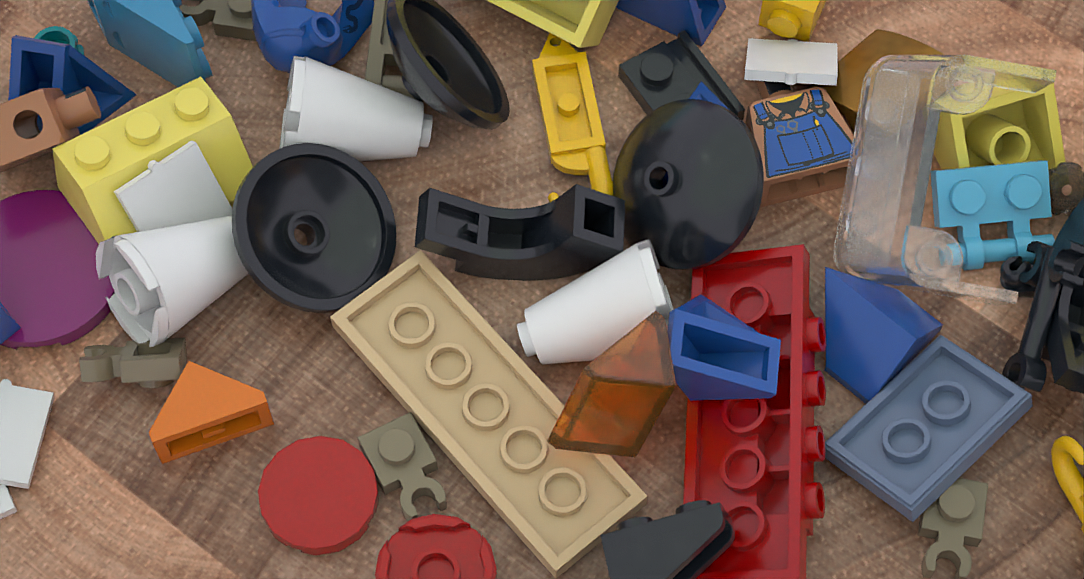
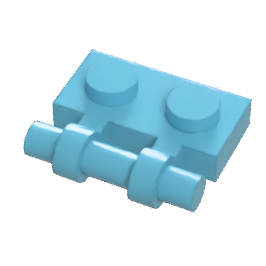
M1047 160L930 171L934 226L938 228L957 226L958 243L941 244L938 247V259L941 267L961 265L964 271L982 269L984 263L1005 261L1013 256H1021L1022 262L1029 261L1033 263L1036 254L1026 251L1029 243L1039 241L1053 246L1055 239L1052 234L1032 236L1030 232V219L1052 217ZM1007 222L1008 238L981 239L979 224Z

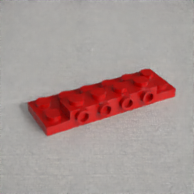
M804 244L733 252L712 265L692 270L691 300L702 294L760 334L781 340L777 394L772 398L690 401L687 397L683 504L698 500H707L711 504L720 502L732 519L735 531L732 545L696 579H806L807 536H813V519H822L825 514V496L822 484L814 482V462H822L825 459V437L822 427L820 425L814 426V407L824 406L826 401V387L823 374L820 370L815 371V352L825 351L826 331L823 319L815 317L809 307L810 254Z

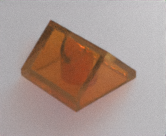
M655 310L583 369L547 440L550 445L560 450L626 457L637 456L676 387L665 317Z

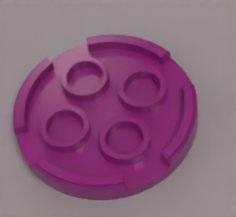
M27 191L0 201V302L21 327L0 344L2 346L12 349L19 347H41L61 343L63 346L92 331L111 311L105 297L110 299L115 290L112 287L109 276L99 280L96 270V250L99 244L61 191Z

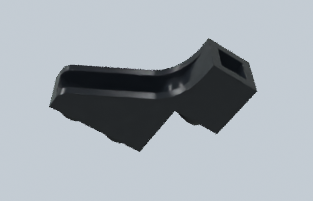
M707 500L685 503L675 510V515L653 520L650 517L627 519L617 525V531L600 535L609 578L696 579L732 545L735 538L732 519L720 502L711 504Z

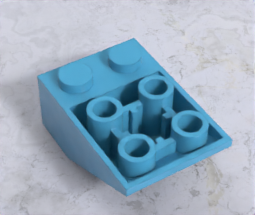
M87 0L109 45L173 85L180 87L199 77H202L205 81L206 78L213 76L208 60L201 49L205 46L201 33L191 15L186 18L184 17L179 8L182 5L181 0Z

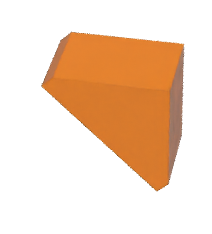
M188 361L149 430V435L161 463L164 464L274 425L263 391Z

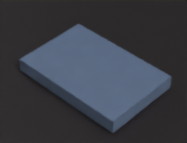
M939 335L825 442V458L907 519L914 522L1032 408V394L944 336Z

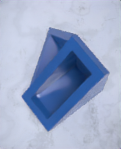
M18 35L12 37L8 101L41 88H60L63 94L66 95L88 86L98 102L101 118L78 126L80 135L94 128L137 95L69 44ZM38 115L37 126L41 132L43 128V122L41 117Z
M825 267L826 366L824 371L867 404L922 351L942 329L943 324L898 289Z
M700 294L669 312L663 368L690 401L772 398L777 394L781 340L760 334Z

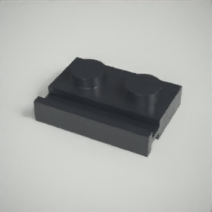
M685 30L678 33L677 39L669 43L663 41L619 65L618 77L647 115L667 103L689 99L702 81L731 112L741 120L744 118L745 108Z

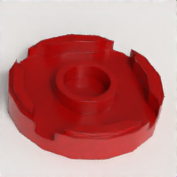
M326 436L299 439L278 451L264 469L258 489L261 515L274 538L286 546L289 545L294 549L301 550L302 553L316 556L339 552L359 540L369 528V522L372 520L374 512L376 513L379 502L375 472L364 454L344 440Z
M430 514L414 518L398 528L399 531L392 535L390 540H387L379 551L375 571L376 579H497V567L492 548L484 536H481L478 531L471 528L470 524L455 516Z

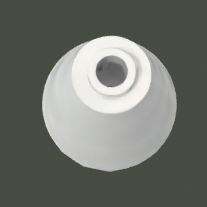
M293 56L287 91L289 92L286 109H284L280 148L302 143L327 145L349 154L359 162L416 157L419 147L428 148L433 116L424 114L423 102L306 56Z
M232 216L112 236L100 242L96 250V270L99 280L109 276L112 287L115 290L110 299L105 297L112 313L133 341L140 344L150 340L149 347H154L166 341L248 275L234 244Z
M650 240L634 244L524 310L526 321L517 324L519 337L526 356L530 357L537 354L540 363L545 365L665 355L669 312L673 310V306L661 274L657 272L660 266Z

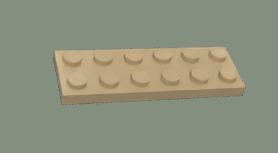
M421 250L330 316L332 327L408 413H412L416 422L555 579L602 542L600 535L615 531L619 523L630 519L647 505L648 496Z

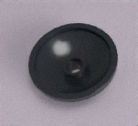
M434 0L388 1L386 25L391 49L396 64L403 74L402 82L407 91L416 100L425 101L440 114L473 128L495 129L505 122L509 117L510 107L504 86L493 65L467 30Z
M699 99L673 101L658 107L645 116L625 140L613 172V196L625 200L624 237L631 246L649 239L659 266L670 269H699L712 265L730 254L751 229L760 208L764 187L761 154L757 142L746 124L725 107ZM668 172V183L663 188V178L665 173Z
M302 143L285 146L270 153L255 164L244 177L237 190L232 209V234L243 266L256 284L267 294L294 309L314 313L338 311L386 276L392 264L397 233L393 209L386 192L376 177L362 163L339 149L321 144ZM295 229L301 230L306 235V245H301L297 242L294 236Z

